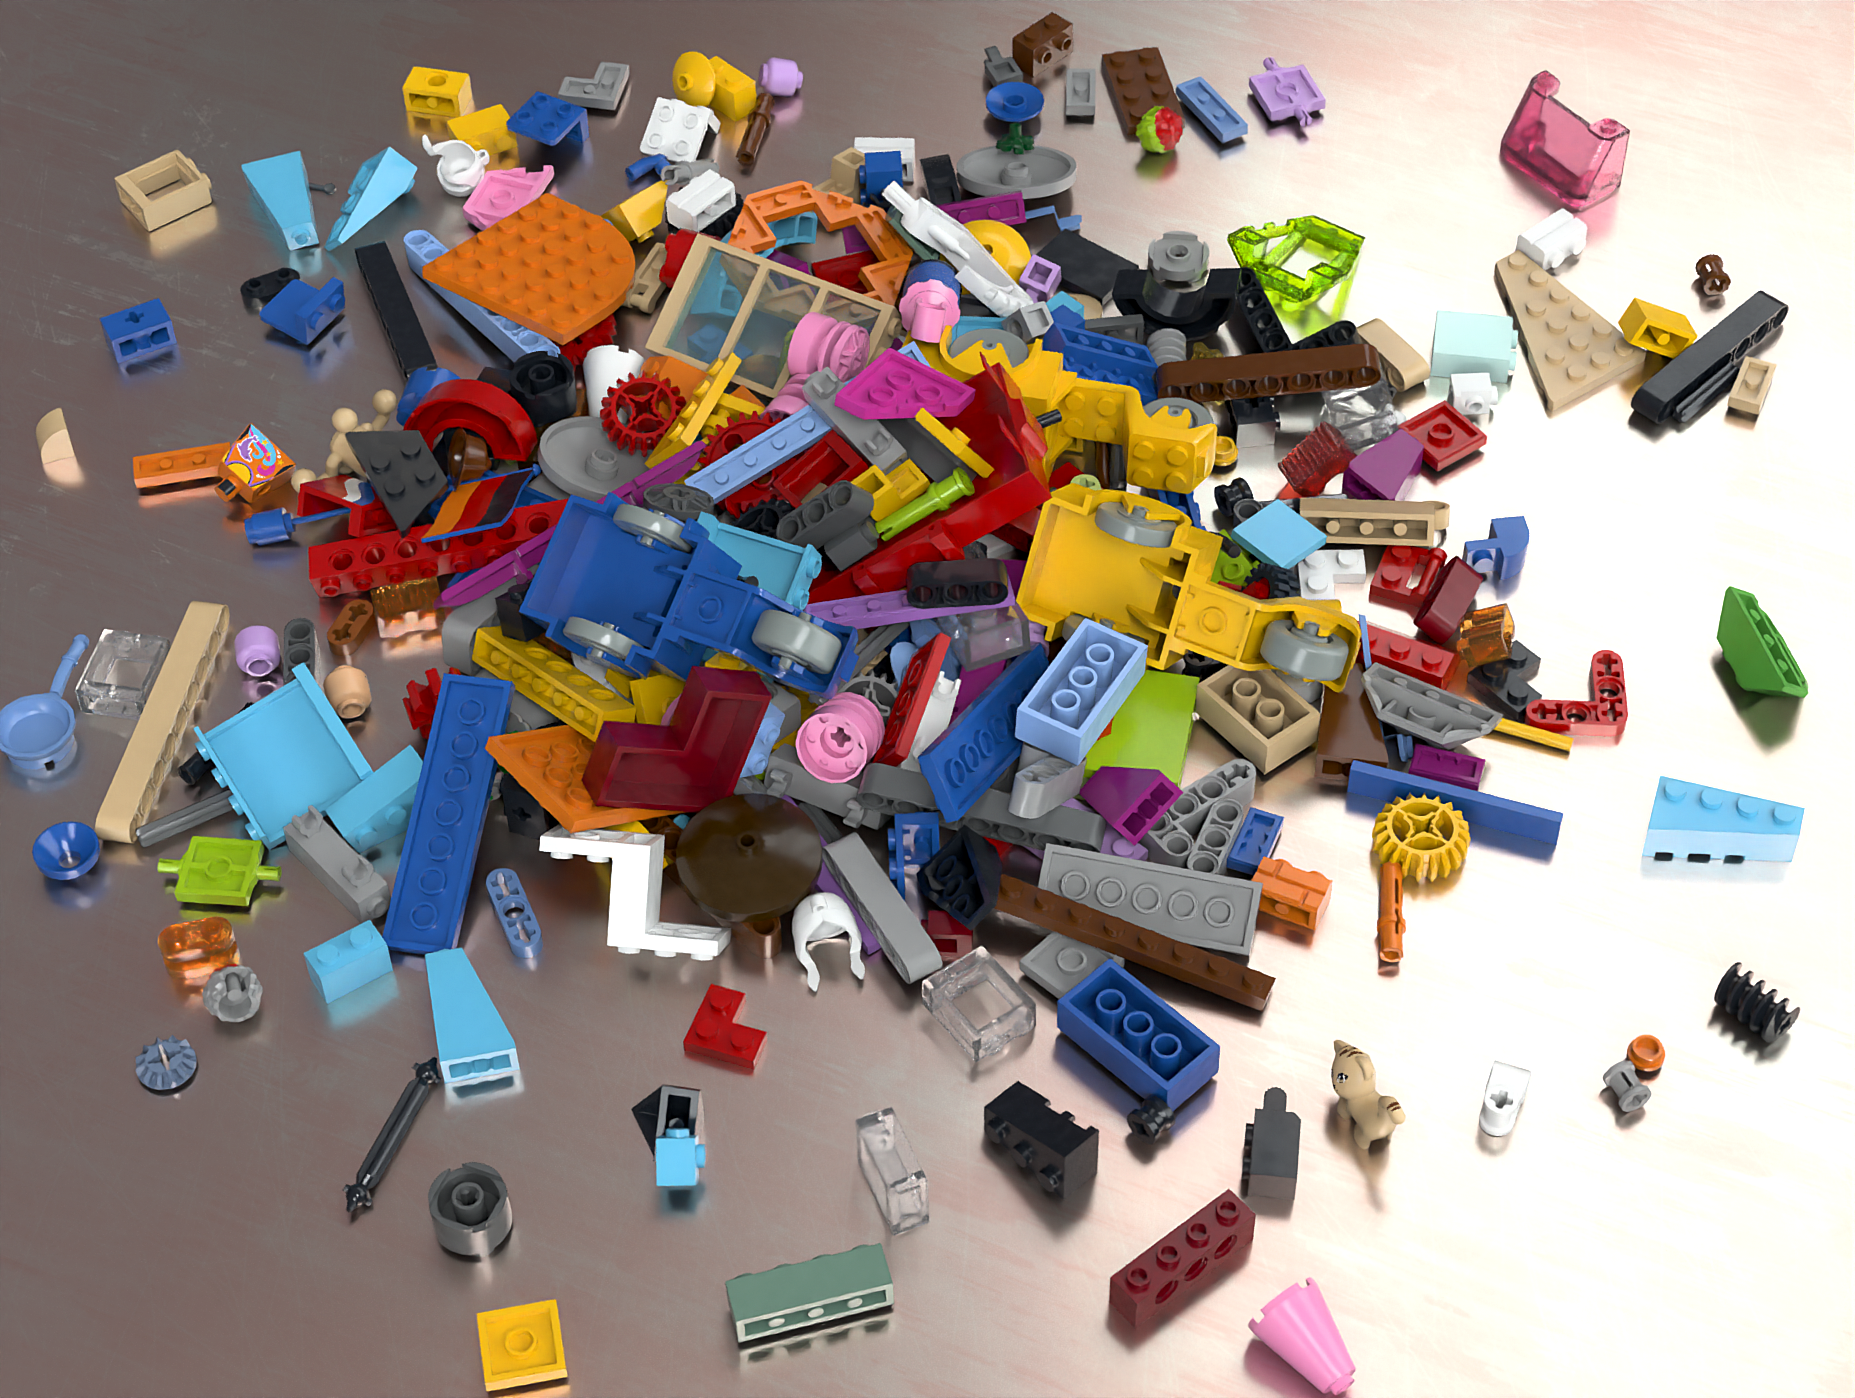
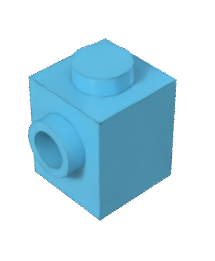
M689 1128L666 1129V1135H660L656 1138V1186L696 1185L699 1182V1168H705L706 1164L705 1144H699L698 1135H689Z

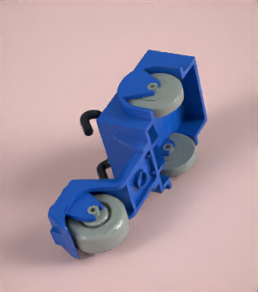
M608 492L603 504L570 495L519 610L521 614L546 629L545 636L563 648L613 671L644 680L647 679L650 670L686 682L692 666H699L706 648H710L738 659L779 683L825 699H832L837 692L840 682H849L859 658L854 653L859 640L855 627L839 625L806 613L772 593L759 588V582L755 576H740L739 572L742 565L708 540L709 531L697 521L688 518L686 523H683L666 513L664 514L650 508L646 510L629 505L611 492Z

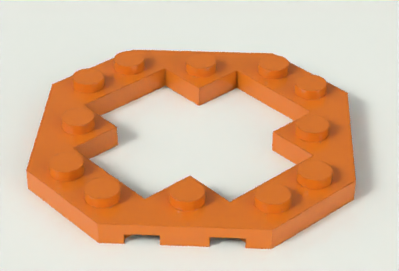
M802 180L747 195L741 213L731 232L728 241L729 245L753 254L774 248L777 238L767 223L812 210L828 232L855 225L880 261L879 263L860 268L858 277L869 291L862 295L891 306L895 305L911 262L913 251L886 221V212L883 208L874 205L866 208L853 203L854 198L831 190L829 194L814 190L812 188L813 184ZM722 254L721 265L745 299L759 267ZM768 275L753 309L799 324L800 320L809 313L816 296L807 285L779 291ZM847 300L825 305L821 312L823 315L836 319L837 323L845 321L863 328L871 327L876 323L880 314Z

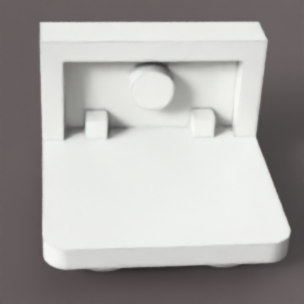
M658 97L641 142L640 150L643 154L649 156L659 153L667 157V161L675 163L679 161L693 162L696 161L706 131L717 134L721 123L713 114L714 111L707 107H694L678 99L668 100Z

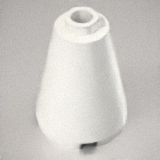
M615 345L598 346L587 352V357L584 358L583 371L590 417H600V410L604 409L601 403L602 398L609 397L607 395L609 386L617 388L616 380L618 378L628 382V374L630 372L635 378L639 376L641 366L645 362L641 355L629 349L628 354L618 351L619 346ZM620 408L617 417L620 422L625 424L628 415Z

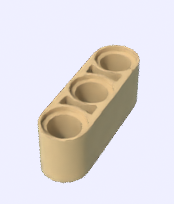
M1375 318L1356 327L1362 343L1371 344L1377 348L1381 374L1398 392H1403L1429 378V365L1423 356L1383 320Z

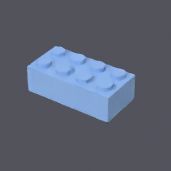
M1085 618L1017 708L1015 737L1078 766L1144 675L1148 645Z

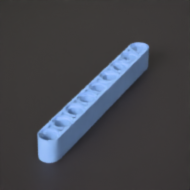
M414 230L404 236L409 267L513 362H516L523 355L535 351H548V355L558 357L557 353L561 354L560 349L547 337L424 279L422 267L449 250L425 230Z

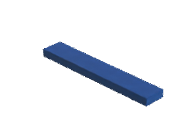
M1353 760L1350 768L1347 792L1393 803L1396 796L1406 800L1409 793L1415 798H1420L1425 792L1427 799L1434 800L1439 796L1441 804L1452 802L1453 811H1462L1463 820L1468 821V823L1557 845L1564 813Z

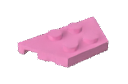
M545 165L543 166V172L526 173L525 167L513 168L511 170L487 171L483 180L477 185L462 207L464 218L481 231L487 229L499 220L504 219L521 207L539 198L554 176L553 166Z

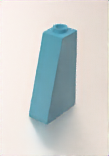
M300 151L242 164V171L250 192L289 250L319 244L307 171Z
M462 947L442 949L425 954L439 1059L445 1084L520 1070L515 1042Z

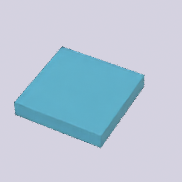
M1277 499L1232 529L1231 538L1263 563L1290 569L1325 545L1327 535Z

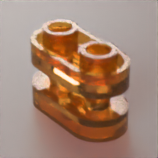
M216 916L174 924L165 928L158 937V946L163 956L167 973L174 979L186 980L214 973L217 967L222 968L229 964H237L240 958L232 926L223 917Z

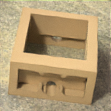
M178 149L114 178L120 201L148 232L212 203L209 192L212 189V185L208 176L205 173H200L192 159L186 158ZM179 179L186 184V186L152 202L146 196V194Z

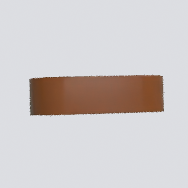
M362 599L349 602L327 632L329 649L333 654L337 656L351 655L365 640L376 623L374 608L370 602Z

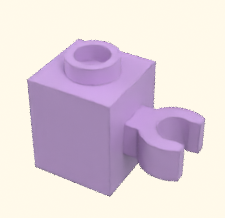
M1033 254L1019 279V286L1029 294L1034 304L1044 300L1046 303L1052 298L1061 281V267Z

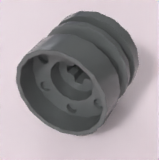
M673 483L656 484L648 487L643 492V509L648 510L650 508L664 514L666 513L683 523H686L688 518L697 521L701 511L708 514L714 511L713 497L706 491L693 486Z

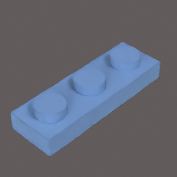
M1202 76L1176 85V95L1222 143L1247 134L1248 124Z

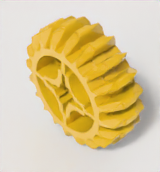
M1425 792L1420 798H1415L1409 793L1406 800L1396 796L1393 805L1386 803L1382 812L1378 813V816L1375 818V827L1372 830L1374 853L1379 854L1380 864L1387 862L1399 863L1402 866L1403 879L1408 875L1415 876L1417 883L1422 877H1427L1433 882L1437 874L1446 879L1450 870L1457 872L1461 862H1464V859L1467 857L1471 840L1468 821L1463 820L1462 811H1453L1452 802L1441 804L1439 796L1434 800L1427 799Z

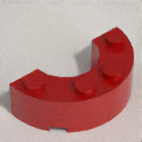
M454 379L440 383L430 389L422 397L403 428V431L419 430L431 452H433L442 438L445 429L452 427L467 428L475 431L487 441L492 449L494 458L526 462L538 442L531 419L513 397L490 383L473 379Z

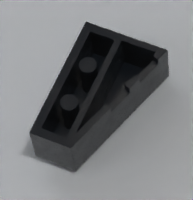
M1016 1081L984 1106V1130L993 1142L1001 1143L1010 1151L1018 1165L1021 1167L1027 1166L1037 1175L1039 1182L1046 1190L1054 1191L1065 1200L1098 1173L1099 1130L1091 1125L1087 1129H1083L1073 1122L1075 1116L1067 1110L1062 1114L1057 1113L1048 1107L1051 1105L1049 1099L1023 1083Z

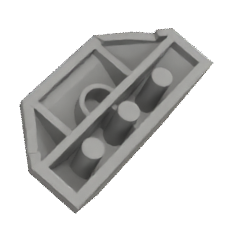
M1376 662L1363 673L1361 678L1375 715L1379 720L1394 727L1401 734L1414 735L1426 740L1427 744L1435 748L1449 750L1489 734L1503 718L1501 713Z

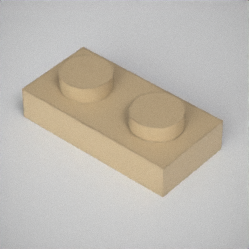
M1745 356L1729 395L1727 406L1759 414L1774 377L1777 364Z

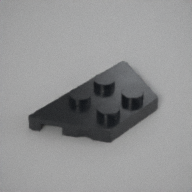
M419 430L345 433L349 447L402 538L406 537L410 533V527L420 516L424 517L431 509L432 503L439 499L449 488L448 480Z

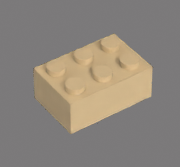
M1228 665L1197 684L1195 712L1264 774L1304 750L1318 739L1320 713L1270 669L1246 671Z

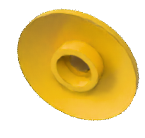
M690 51L682 54L677 59L673 68L672 83L675 95L678 100L685 102L687 105L707 107L711 103L716 90V76L713 66L708 58L700 52Z

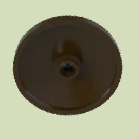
M757 793L725 797L700 810L684 828L676 850L679 880L688 897L707 913L734 922L765 921L783 915L798 906L800 901L805 899L816 886L823 862L821 839L812 820L800 808L789 801L772 795Z

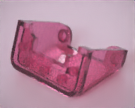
M1544 70L1531 78L1502 137L1500 152L1503 157L1565 203L1575 207H1583L1620 187L1631 130L1612 118H1605L1591 125L1553 97L1559 92L1560 81L1550 72Z

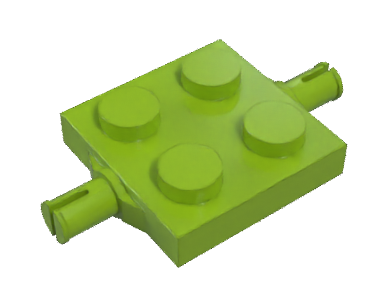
M192 836L189 848L180 860L159 858L157 866L158 873L178 874L179 880L174 893L177 901L248 906L253 887L259 880L279 882L282 875L281 866L261 865L265 850L261 840Z

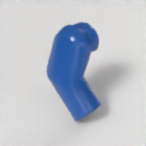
M659 153L638 160L627 167L625 173L629 180L634 181L654 168L657 174L661 175L662 169L671 164L666 160L667 157Z

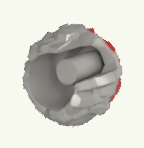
M229 964L222 968L217 967L214 973L210 974L209 980L203 989V1003L212 1015L218 1016L222 1021H245L259 1010L263 987L256 978L257 975L249 967L237 964Z

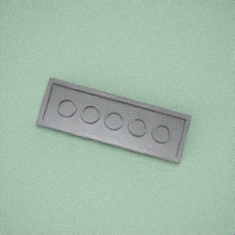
M1046 843L1038 888L1051 891L1059 896L1085 904L1093 909L1119 917L1191 946L1250 957L1263 883Z

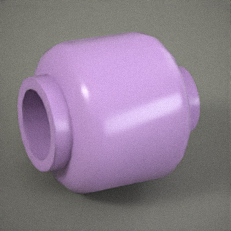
M772 57L768 59L766 64H761L759 86L763 87L765 93L772 96L789 98L794 94L795 89L801 88L803 73L798 71L795 61Z
M255 625L249 626L237 634L234 641L237 665L242 671L253 676H264L279 665L281 659L279 639L272 629L266 626Z

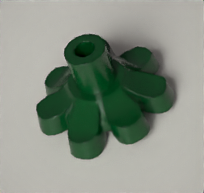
M1019 123L1010 124V134H1003L1001 140L996 142V149H1001L1003 152H1009L1013 149L1016 155L1024 154V150H1034L1033 136H1023L1021 134V124Z

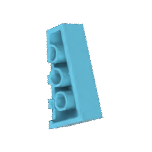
M1660 775L1642 856L1655 857L1656 852L1672 853L1673 857L1688 858V854L1691 853L1709 854L1710 859H1724L1728 855H1740L1744 860L1792 862L1800 836L1805 808Z

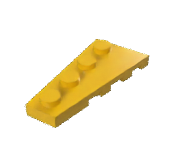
M733 352L722 360L719 357L716 358L706 369L708 375L696 386L691 399L681 410L679 416L644 463L648 468L655 467L693 443L742 362Z

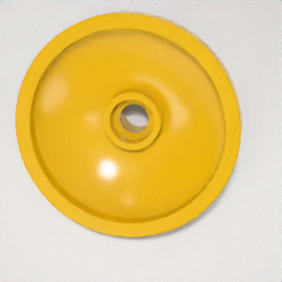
M976 220L963 224L980 244L992 253L990 255L1019 286V279L1031 259L1030 250L1022 236L1010 226L998 221ZM940 253L939 260L950 264L958 273L957 268ZM962 285L961 295L971 293L967 288H965Z

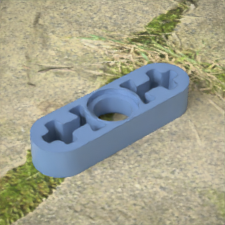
M508 868L496 869L487 876L486 888L509 947L517 957H534L543 948L541 929L517 874ZM503 883L509 890V895L505 897L501 887L498 886ZM518 907L524 910L523 914L517 918H508L504 915L510 908ZM524 928L527 938L531 940L527 943H524L520 938L519 931Z

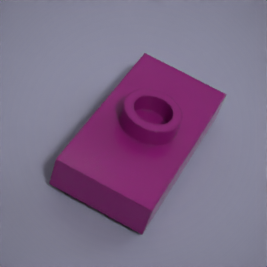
M1416 744L1408 774L1478 791L1486 759Z

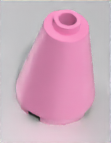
M1308 1277L1306 1278L1307 1287L1302 1289L1297 1282L1281 1292L1261 1309L1265 1317L1259 1323L1252 1318L1249 1321L1248 1327L1253 1334L1323 1394L1332 1391L1336 1396L1354 1383L1351 1375L1356 1371V1368L1318 1284L1313 1278Z

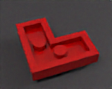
M710 984L686 1034L683 1045L685 1051L754 1070L768 1041L767 1032L737 1024L746 1003V994L744 992Z

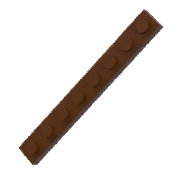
M1001 873L998 900L994 909L1263 1011L1276 978Z

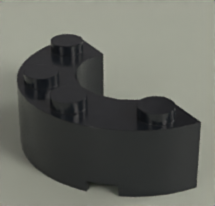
M1210 268L1207 282L1203 287L1196 291L1183 293L1171 291L1161 286L1153 279L1149 269L1118 270L1112 298L1123 316L1142 314L1145 327L1144 332L1151 335L1161 329H1175L1184 334L1186 341L1198 340L1216 333L1223 323L1230 320L1241 284L1242 271L1241 268Z

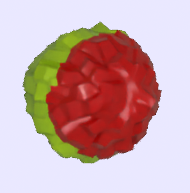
M1154 106V108H1151L1142 116L1141 122L1137 125L1136 136L1142 142L1141 146L1145 150L1153 153L1159 152L1160 154L1173 150L1183 135L1182 118L1169 107Z

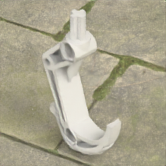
M895 181L885 188L882 195L903 214L900 221L901 224L913 236L942 253L959 271L955 278L999 317L1007 318L1019 308L1034 304L1029 294L1018 286L965 226L922 197L917 201L914 200Z

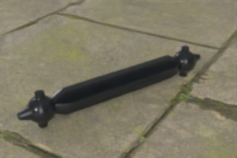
M432 1057L429 1061L421 1064L415 1062L412 1069L415 1070L416 1078L408 1082L356 1174V1184L351 1186L346 1184L342 1189L346 1192L347 1212L351 1213L357 1207L363 1205L368 1207L371 1205L373 1200L369 1198V1190L379 1182L427 1097L428 1085L433 1082L438 1085L442 1079L438 1076V1059L436 1057Z

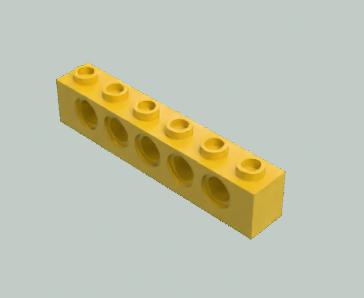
M501 626L477 628L471 660L499 679L512 681L517 691L593 742L597 740L603 721L634 723L637 711L636 706L533 639L523 642L503 636Z

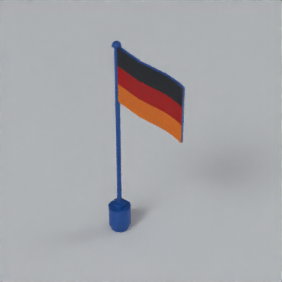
M533 464L532 468L462 482L456 492L453 491V485H449L445 493H451L443 502L433 526L421 538L422 543L502 526L514 512L520 494L534 474L537 477L541 473L540 466ZM284 507L254 513L251 515V518L244 520L245 532L249 543H257L259 546L290 540L291 532H296L297 524L348 514L351 512V508L345 507L294 518L291 512L287 513Z

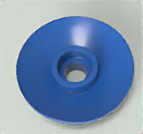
M1023 82L1000 84L991 89L986 96V108L989 113L998 119L1009 122L1032 119L1044 107V97L1041 91Z

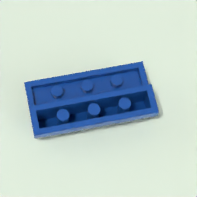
M1053 322L1043 338L1042 350L1063 353V371L1076 372L1077 378L1134 387L1140 393L1142 406L1158 399L1157 387L1152 379L1158 366L1147 346Z

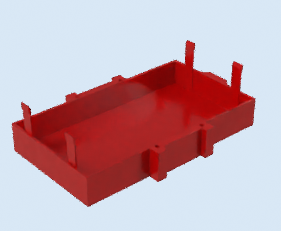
M980 351L982 365L985 370L963 382V384L976 389L974 401L958 416L935 417L950 431L957 427L970 439L967 446L994 468V471L988 478H983L978 474L972 481L975 493L971 496L964 495L952 502L951 508L948 510L934 511L893 536L887 542L881 538L885 534L884 531L880 533L877 539V549L841 572L839 569L829 572L821 567L817 578H813L808 590L809 600L807 604L897 591L906 586L907 570L913 564L965 560L963 547L1052 498L1042 465L1043 456L1048 450L1042 426L1025 405L1020 388L1000 362L990 367L985 356ZM842 462L821 483L829 486L849 467ZM919 468V470H920V471L926 476V478L929 480L930 484L933 483V482H935V481H934L931 477H929L921 468ZM725 497L726 509L738 519L742 512L730 499Z

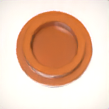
M1644 1034L1636 1037L1629 1043L1626 1055L1628 1061H1631L1635 1068L1642 1071H1654L1663 1065L1666 1053L1658 1038Z

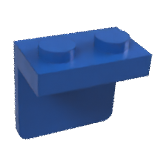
M539 91L506 122L508 130L548 145H556L564 136L584 143L590 137L585 108Z
M332 277L318 290L298 279H294L259 312L260 320L308 345L345 308L343 282Z
M938 812L895 814V829H888L890 881L904 901V869L922 868L939 851Z

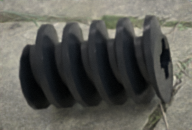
M1734 963L1725 972L1717 986L1714 995L1715 1003L1719 1006L1726 1005V1010L1731 1015L1738 1014V1020L1742 1024L1750 1023V1029L1754 1033L1762 1032L1764 1041L1772 1042L1777 1040L1796 1022L1801 1011L1800 1007H1796L1791 1012H1788L1789 998L1786 997L1776 1003L1775 999L1778 994L1776 988L1764 994L1763 990L1766 981L1761 979L1752 985L1751 981L1754 977V972L1749 970L1740 976L1739 972L1742 968V963Z

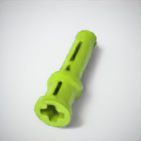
M957 467L953 470V475L940 483H931L925 494L881 521L876 522L877 532L880 534L884 531L885 534L881 538L887 542L893 536L934 511L948 510L951 508L952 502L964 495L971 496L975 493L972 481L964 470Z

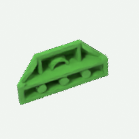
M1729 586L1725 590L1716 638L1723 650V657L1731 664L1736 674L1735 679L1737 683L1747 691L1752 690L1765 695L1805 698L1809 694V684L1781 633L1768 614L1758 605L1759 601L1753 593Z

